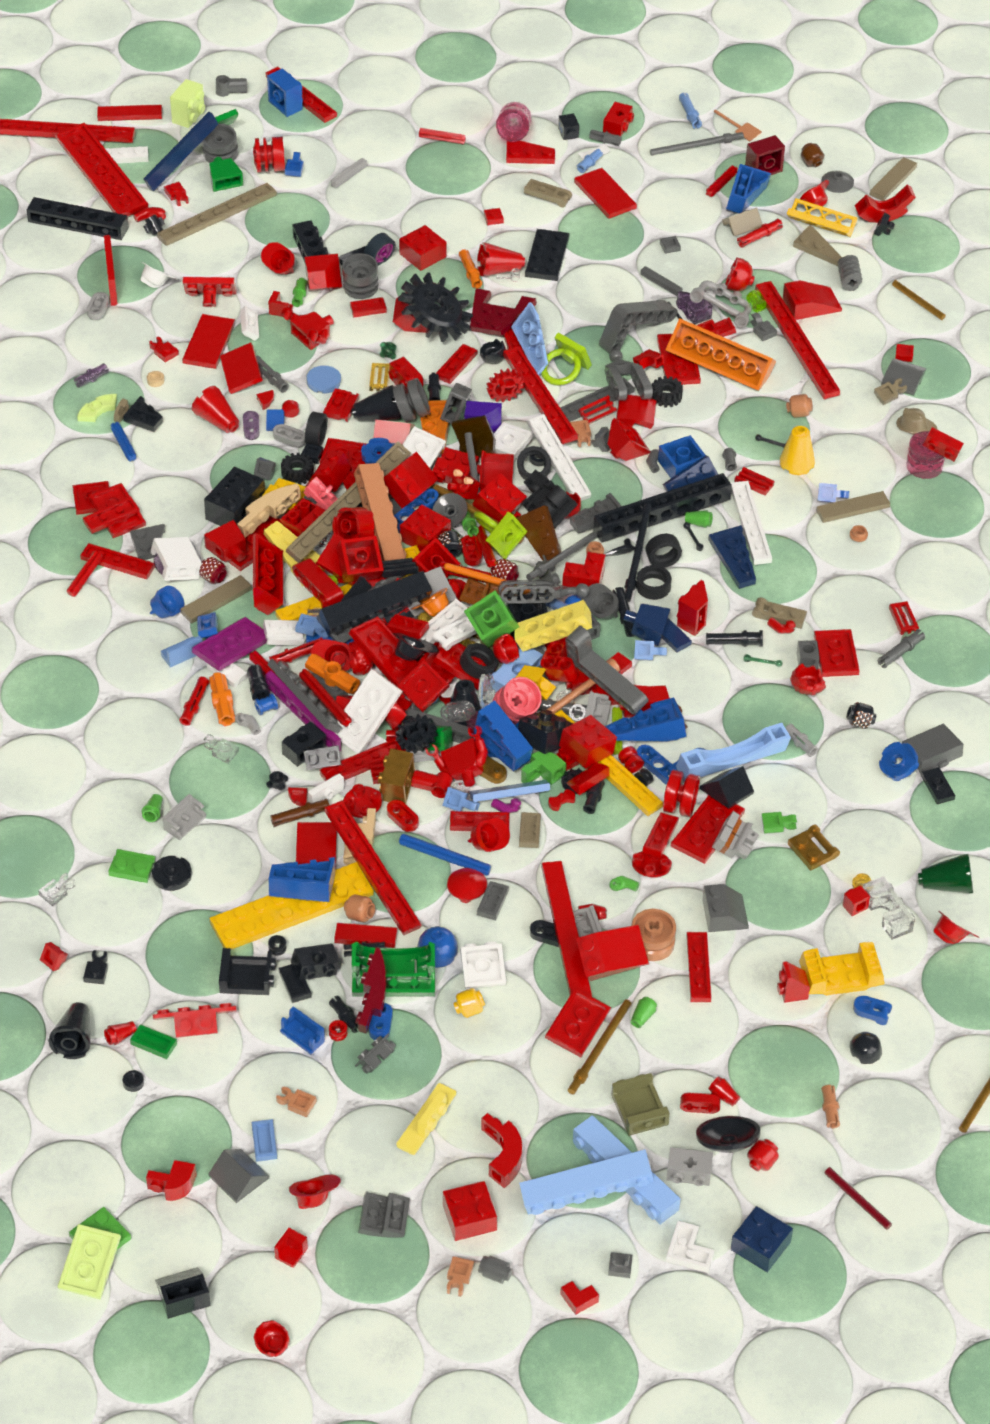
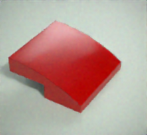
M627 395L626 400H618L616 419L631 427L636 423L651 429L654 425L656 400L641 399L638 395Z

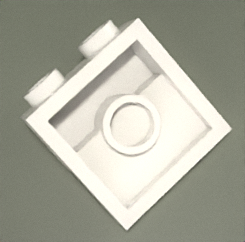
M491 941L480 946L471 943L461 947L460 956L465 989L506 985L502 943L497 944Z

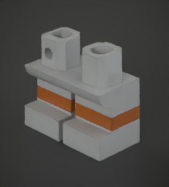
M733 811L726 818L712 848L731 859L737 855L745 860L752 849L743 844L744 841L753 845L759 834L751 829L752 823L743 822L739 819L740 815Z

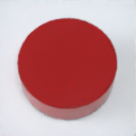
M294 400L285 401L282 404L284 416L288 418L297 416L299 404Z

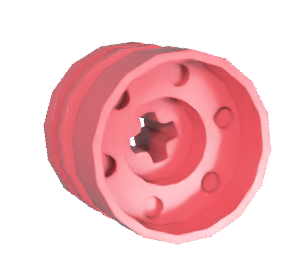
M516 677L495 693L493 701L497 702L513 724L516 725L519 719L533 714L539 709L541 692L532 680L526 677Z

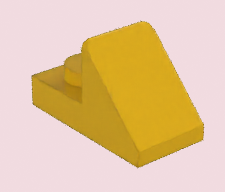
M524 665L516 677H526L532 680L539 687L541 699L547 700L556 686L542 676L546 669Z

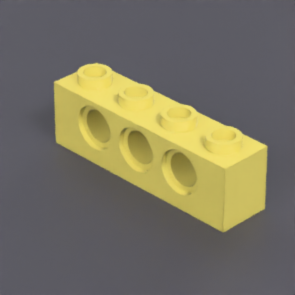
M582 600L518 622L520 627L515 630V641L522 652L565 638L578 626H582L586 630L591 629V611L585 601Z

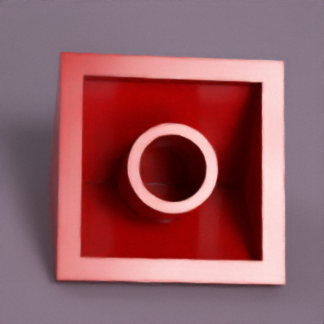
M436 537L412 559L416 566H418V572L424 571V573L438 568L441 561L456 565L461 564Z

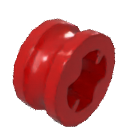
M335 1020L330 1023L329 1036L332 1040L342 1041L347 1037V1025L344 1021Z

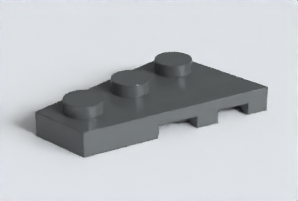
M609 493L604 500L594 502L593 507L584 508L570 517V524L577 533L594 528L595 515L622 506Z

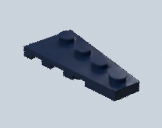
M742 525L709 534V542L737 587L741 589L756 584V576L749 558L750 554L746 547Z

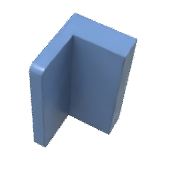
M200 636L188 638L161 650V656L170 668L196 656L192 653V647L201 643L202 638Z

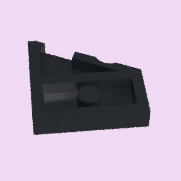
M140 396L123 415V421L155 432L162 424L163 416L155 411L151 405H147L144 402V398Z

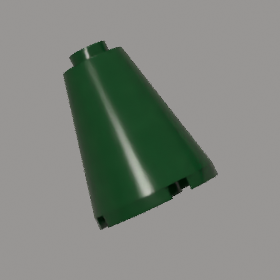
M963 854L922 868V873H918L919 885H923L924 889L966 894L973 893L969 854Z

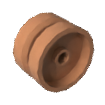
M654 908L638 913L632 921V926L639 925L648 961H660L669 957L675 945L676 923L674 918L669 913Z

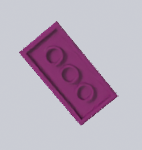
M244 617L219 631L218 634L192 647V653L220 671L266 644L267 638H265L264 629Z

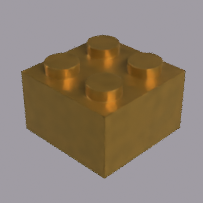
M390 748L389 755H385L384 771L379 774L378 783L381 784L379 791L382 793V799L385 802L401 800L406 804L415 771L414 755L411 752Z

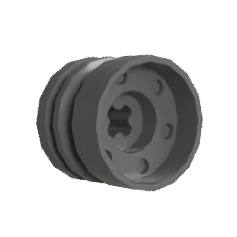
M361 253L347 257L342 266L343 289L345 293L355 299L370 298L377 292L379 285L378 264L376 260L370 255Z

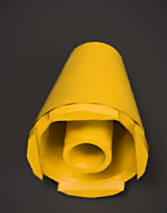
M796 426L792 429L780 455L779 464L781 468L788 470L792 475L807 474L815 465L810 431L804 426Z

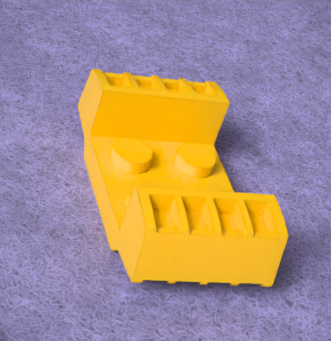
M873 942L859 943L858 953L821 958L818 948L803 951L799 960L801 969L806 972L809 982V994H824L827 996L865 991L870 987L885 984Z

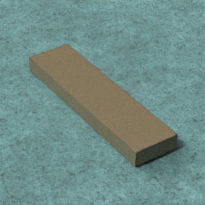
M903 157L870 190L869 195L884 201L917 168V163Z
M884 491L820 505L817 506L816 511L821 521L825 523L890 508V502Z
M239 575L180 609L181 614L192 624L197 621L198 616L212 613L251 591L252 585Z

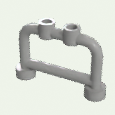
M703 281L698 288H694L691 291L690 299L692 302L699 303L704 299L736 317L734 323L737 327L744 328L749 322L748 316L751 313L752 307L742 298V294L739 291L732 293L727 290L725 283L716 284L712 281ZM705 288L713 289L718 296L723 295L729 298L732 304L743 306L745 308L743 313L704 292Z

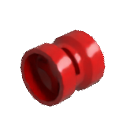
M632 746L622 749L618 754V759L622 764H625L624 767L630 773H635L643 767L644 761L637 755L638 752Z

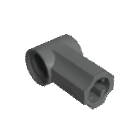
M226 75L217 76L216 94L224 97L230 93H247V78H229Z

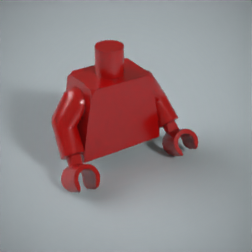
M286 306L281 311L285 320H290L291 334L309 350L327 342L330 336V325L334 324L333 318L330 315L323 318L317 312L298 315Z
M478 725L476 726V734H474L472 727L468 728V734L475 737V739L471 738L441 752V756L438 754L439 748L436 745L432 744L435 748L433 754L426 748V753L434 757L433 761L440 772L448 773L458 783L463 782L466 787L473 786L475 784L474 777L483 773V765L488 756L484 739L480 737L482 728Z

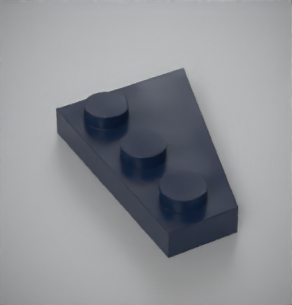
M705 455L662 485L667 492L718 475V472L709 456Z

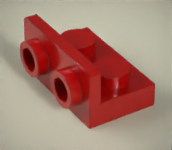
M932 427L922 446L955 462L964 443Z

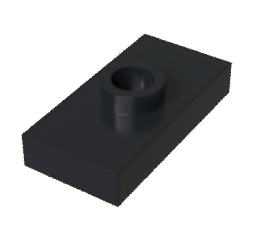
M940 767L921 772V777L936 804L955 800L956 795Z

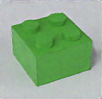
M496 590L464 610L480 639L487 647L493 645L498 637L510 634L520 627L503 598Z

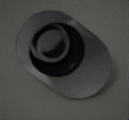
M396 633L399 640L396 645L395 654L398 657L412 661L420 658L424 652L433 653L438 651V648L428 641Z

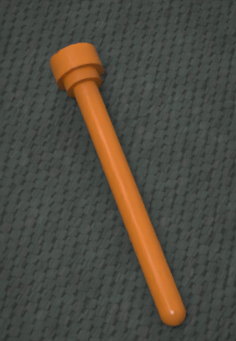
M446 563L444 565V569L495 585L505 581L498 577ZM530 589L524 590L523 594L529 593Z

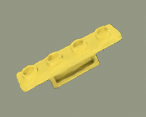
M438 1083L396 1143L397 1148L415 1155L430 1132L435 1129L441 1116L446 1113L448 1106L456 1096V1091Z

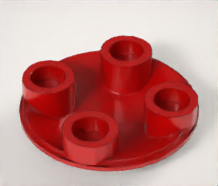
M356 784L345 795L343 802L353 817L363 818V816H367L368 808L376 809V812L380 809L382 797L380 791L372 787L363 786L362 784Z
M641 851L633 854L632 866L635 871L643 876L661 877L669 873L672 861L665 854L658 858L644 854Z
M461 868L449 876L447 888L462 903H469L485 893L487 880L477 870Z

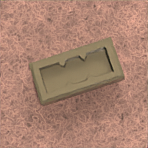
M521 812L519 847L539 848L541 813Z

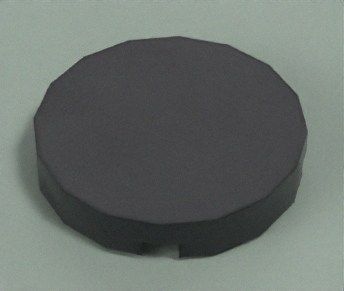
M173 855L159 859L152 869L154 883L165 891L182 889L188 885L192 877L190 863L185 858L181 857L180 859Z

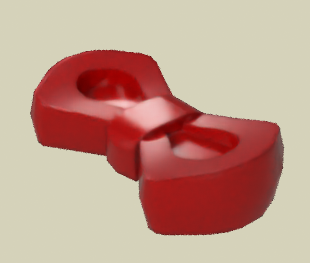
M566 789L557 797H550L548 800L549 808L553 811H559L562 804L575 803V793Z

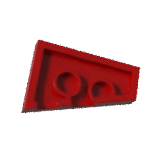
M507 137L506 163L555 164V149Z

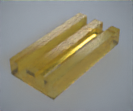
M372 363L370 391H373V389L380 391V389L388 386L389 364ZM375 367H379L377 384H374ZM382 368H385L384 384H381Z

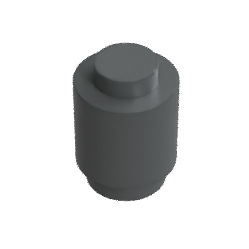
M491 1255L489 1257L483 1256L478 1268V1272L483 1277L501 1284L505 1280L509 1281L513 1271L510 1268L509 1262Z

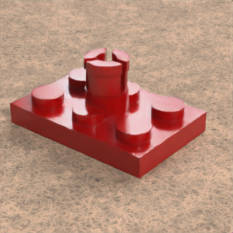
M183 277L185 293L189 296L203 294L202 305L204 307L216 306V294H222L226 297L237 295L234 277Z

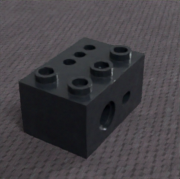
M234 466L204 498L205 519L219 526L232 520L238 524L247 516L245 508L264 494L265 480Z

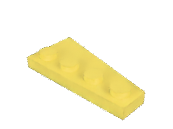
M276 521L264 530V536L269 542L283 550V561L289 565L293 573L292 566L298 562L285 551L298 537ZM312 550L302 561L310 558L316 563L320 555Z

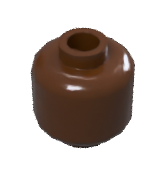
M808 143L802 147L800 156L808 167H819L823 163L825 154L818 144Z

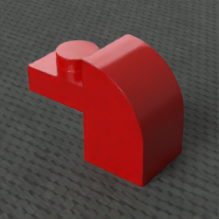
M174 1160L170 1174L148 1170L146 1176L147 1189L158 1193L165 1192L167 1201L182 1199L192 1190L197 1176L196 1166L193 1163Z

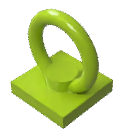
M558 332L554 338L559 349H555L547 354L548 364L554 357L562 355L566 361L574 363V369L567 377L557 379L549 375L546 366L541 375L546 382L559 386L572 382L578 376L581 366L589 370L592 363L585 347Z
M476 511L473 515L475 520L491 533L486 541L501 558H507L527 533V530L510 512H507L499 524L480 511Z

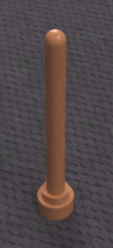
M611 658L607 661L618 672L620 671V667L614 659ZM588 679L547 710H550L553 714L596 683Z

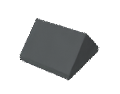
M242 1149L223 1150L208 1174L236 1203L269 1179V1175Z

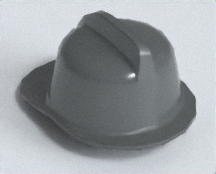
M596 583L590 585L589 594L582 598V600L585 601L591 613L595 617L602 619L617 618L619 603L616 594L603 584Z

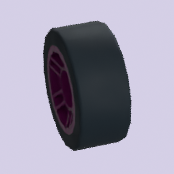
M379 233L368 242L364 254L372 256L379 266L392 256L396 243L386 233Z

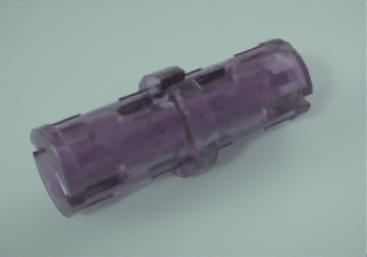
M102 363L93 369L86 370V373L74 378V382L77 381L75 385L80 388L89 382H95L97 378L109 373V369L105 370L107 365Z

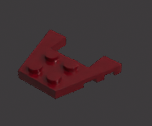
M476 288L472 310L473 317L470 323L471 331L503 336L512 328L511 326L529 302L533 306L537 304L536 298L522 296L516 307L510 308L487 304L491 297L490 290Z

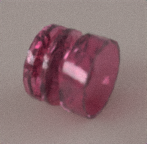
M510 102L504 105L496 120L498 134L510 142L522 140L527 135L531 126L532 115L530 110L520 102Z
M930 431L914 434L909 442L906 461L907 470L912 475L922 479L937 477L942 473L944 467V456L922 446Z

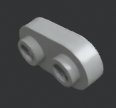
M97 292L92 296L87 306V316L90 319L98 320L104 316L109 305L107 293Z
M279 424L273 428L275 440L293 447L305 445L304 431L285 424Z

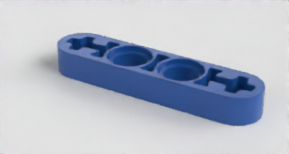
M435 489L425 490L394 515L397 519L398 533H400V525L404 522L400 518L403 516L409 517L415 511L413 509L415 506L424 505L429 509L433 508L435 502L439 499L438 492Z

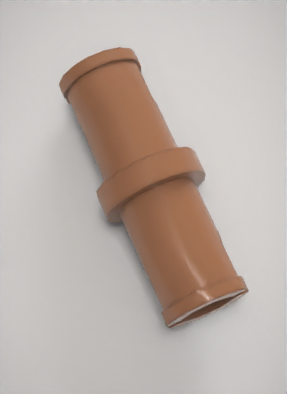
M825 1085L821 1088L824 1100L822 1108L826 1115L827 1127L833 1129L840 1126L838 1116L839 1103L836 1101L835 1086Z

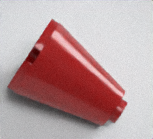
M485 242L479 246L477 261H480V266H477L480 276L518 271L525 265V257L521 253Z
M209 386L202 391L203 395L200 398L198 396L195 398L191 410L195 415L224 432H235L239 427V420L220 389L216 386Z

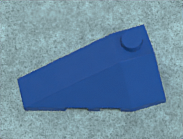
M674 697L650 704L651 708L645 711L640 709L633 717H624L605 726L617 736V741H672L687 737L684 718Z

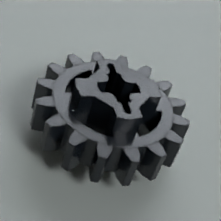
M419 714L416 715V718L409 716V721L403 720L404 725H398L400 731L395 732L397 736L396 741L402 750L405 749L406 752L412 750L416 754L419 749L421 752H424V747L430 748V742L435 743L434 737L438 736L436 732L438 729L432 718L428 719L426 715L422 718Z

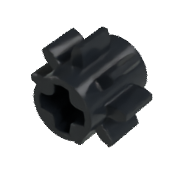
M153 215L145 220L146 224L143 227L146 233L151 232L152 235H156L163 230L162 226L165 223L162 217L157 218L156 215Z

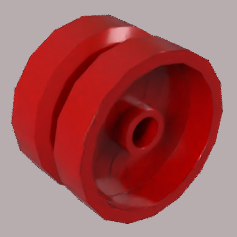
M673 769L665 789L663 811L674 813L679 805L680 815L691 817L697 800L700 775L690 773L684 782L683 771Z

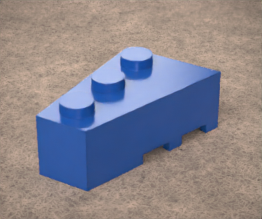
M331 857L329 861L317 862L316 859L310 860V863L298 864L297 862L273 864L268 878L269 896L329 902L335 878V857Z

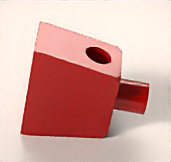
M234 520L204 534L205 548L223 562L233 558L240 562L246 557V540Z

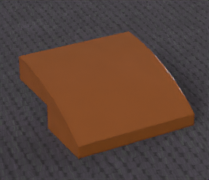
M468 577L459 600L474 605L478 600L483 599L495 590L499 594L498 585L488 582L483 584Z

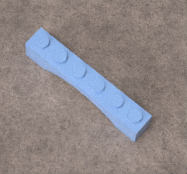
M783 723L775 724L729 747L716 750L697 748L681 753L676 768L678 771H683L685 782L686 777L690 773L703 777L786 751L791 737Z

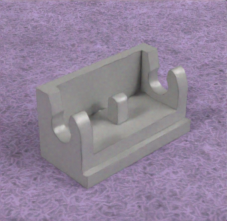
M590 691L585 717L592 715L602 725L606 726L611 701L608 700L609 696Z
M188 794L162 817L164 830L178 840H181L207 817L206 813L201 810L204 805L193 798L191 794Z
M593 905L574 911L575 916L582 915L574 917L579 937L602 932Z

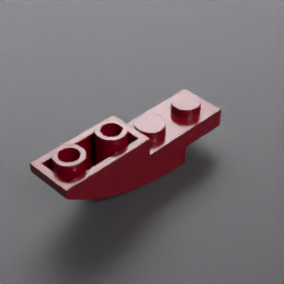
M377 947L374 954L370 953L367 965H369L368 972H364L361 978L363 992H366L362 1001V1005L365 1006L362 1012H358L356 1023L358 1024V1031L365 1034L369 1028L372 1016L381 1017L386 996L384 959L380 948Z

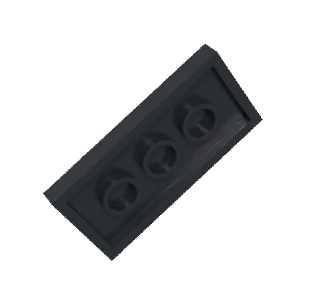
M537 229L525 270V277L558 281L570 233Z

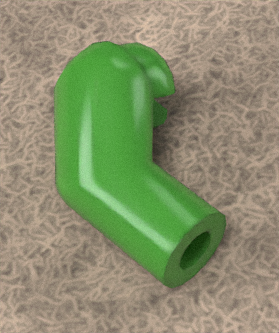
M619 876L612 879L609 885L613 891L628 888L636 892L640 882L625 876Z

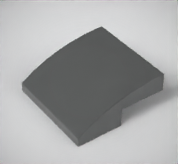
M893 358L882 379L881 385L887 382L893 385L897 379L901 378L902 384L898 386L903 387L907 385V390L904 393L914 396L918 385L921 384L926 368Z
M365 1192L358 1233L387 1238L404 1237L410 1198L389 1193L385 1197Z

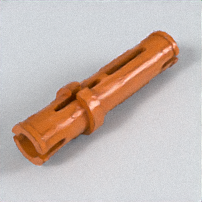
M462 249L459 252V257L466 270V277L470 280L473 288H480L482 281L479 277V271L475 268L469 251Z

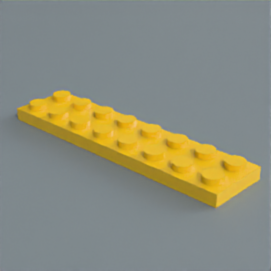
M354 862L335 870L329 902L268 895L210 917L209 921L223 948H231L232 950L344 907L346 900L354 894L370 897L374 895V892L358 863Z

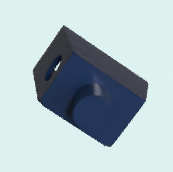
M640 604L638 613L630 610L626 611L624 621L634 624L631 632L633 635L645 641H654V645L659 646L670 609Z

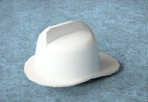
M145 264L140 280L150 287L158 288L169 277L178 280L179 278L153 269Z

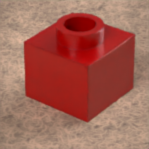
M861 885L854 889L851 888L844 893L843 907L853 917L868 909L870 895Z

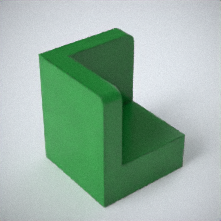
M436 726L438 736L434 737L435 743L429 744L430 748L428 749L435 751V748L432 746L434 744L439 748V751H444L453 745L452 727Z

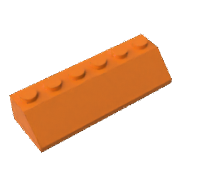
M680 318L666 348L668 352L758 391L769 378L776 363L773 358Z

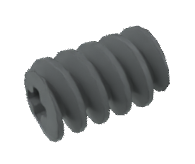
M846 255L837 262L842 287L847 291H854L863 280L858 257L855 255Z

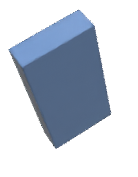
M273 1119L251 1122L256 1162L277 1159Z

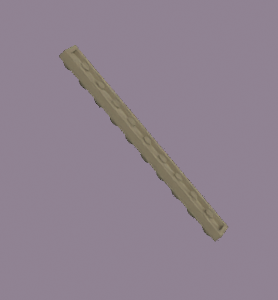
M397 441L376 463H379L384 476H386L405 461L411 452ZM356 482L289 545L285 552L298 563L301 562L333 531V518L337 516L339 509L358 507L361 504V499Z

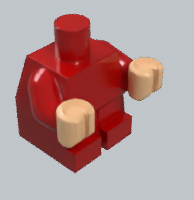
M455 469L453 471L455 477L452 483H448V490L465 499H475L480 482L472 476L462 478L463 473Z

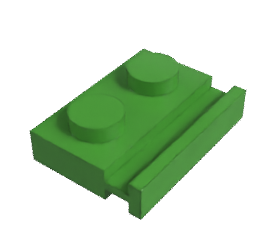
M117 849L108 870L109 876L148 883L156 858L153 855Z

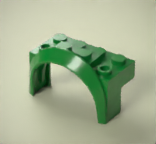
M358 942L352 944V997H364L366 992H363L361 978L364 972H368L369 965H367L370 953L374 954L376 949L362 946ZM428 942L426 946L415 948H380L386 973L385 997H435L434 943ZM415 960H417V973H415Z

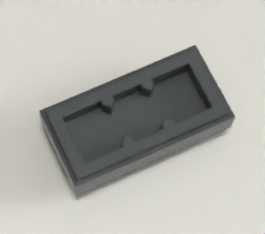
M490 881L477 909V915L496 921L509 892V886Z

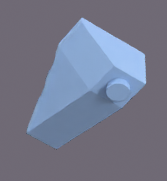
M529 302L511 327L529 362L537 374L540 375L548 365L539 315L533 304Z

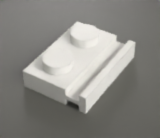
M264 620L263 628L265 638H267V645L304 644L303 633L295 632L298 621Z

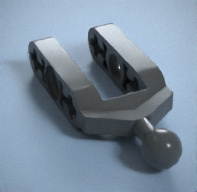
M617 349L612 350L609 354V359L612 363L605 365L606 380L617 401L627 399V387L621 374L631 375L641 399H651L653 394L652 385L643 367L637 363L622 360V352Z
M505 580L498 585L499 594L504 602L509 604L549 603L556 598L569 594H576L578 597L584 598L590 591L588 585L584 583L578 584L576 587H567L553 584L547 580ZM530 589L529 593L523 594L524 590ZM537 593H544V595H538L539 599H536ZM533 594L532 597L528 599L523 597V595Z

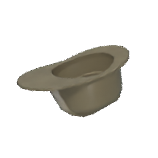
M905 408L903 415L896 422L900 430L926 439L932 427L937 429L934 422L927 419L924 412L918 408Z

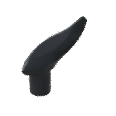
M627 538L624 540L623 546L614 548L605 554L606 557L623 555L633 551L635 546Z

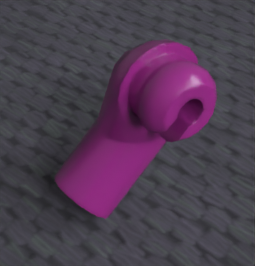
M517 798L511 799V803H504L498 799H494L491 803V807L500 812L514 813L521 808V801Z

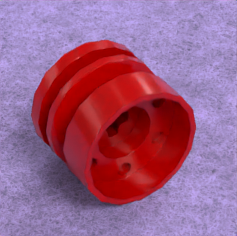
M283 136L272 137L271 145L267 144L266 137L263 138V145L259 144V138H255L253 156L257 173L261 172V165H265V172H268L269 164H272L274 172L285 171Z

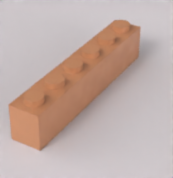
M379 463L359 464L354 472V477L363 508L373 512L374 536H377L381 560L405 559L406 552L402 548L401 534L397 530V519L393 515V505L389 501L388 487L384 483V472L381 470Z

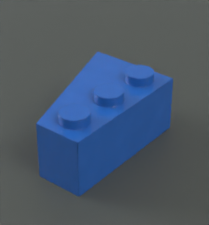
M740 164L726 209L737 213L744 212L767 188L771 173Z
M495 700L478 711L474 734L477 733L476 726H480L482 728L480 737L484 739L486 748L513 772L530 761L533 750L532 746Z

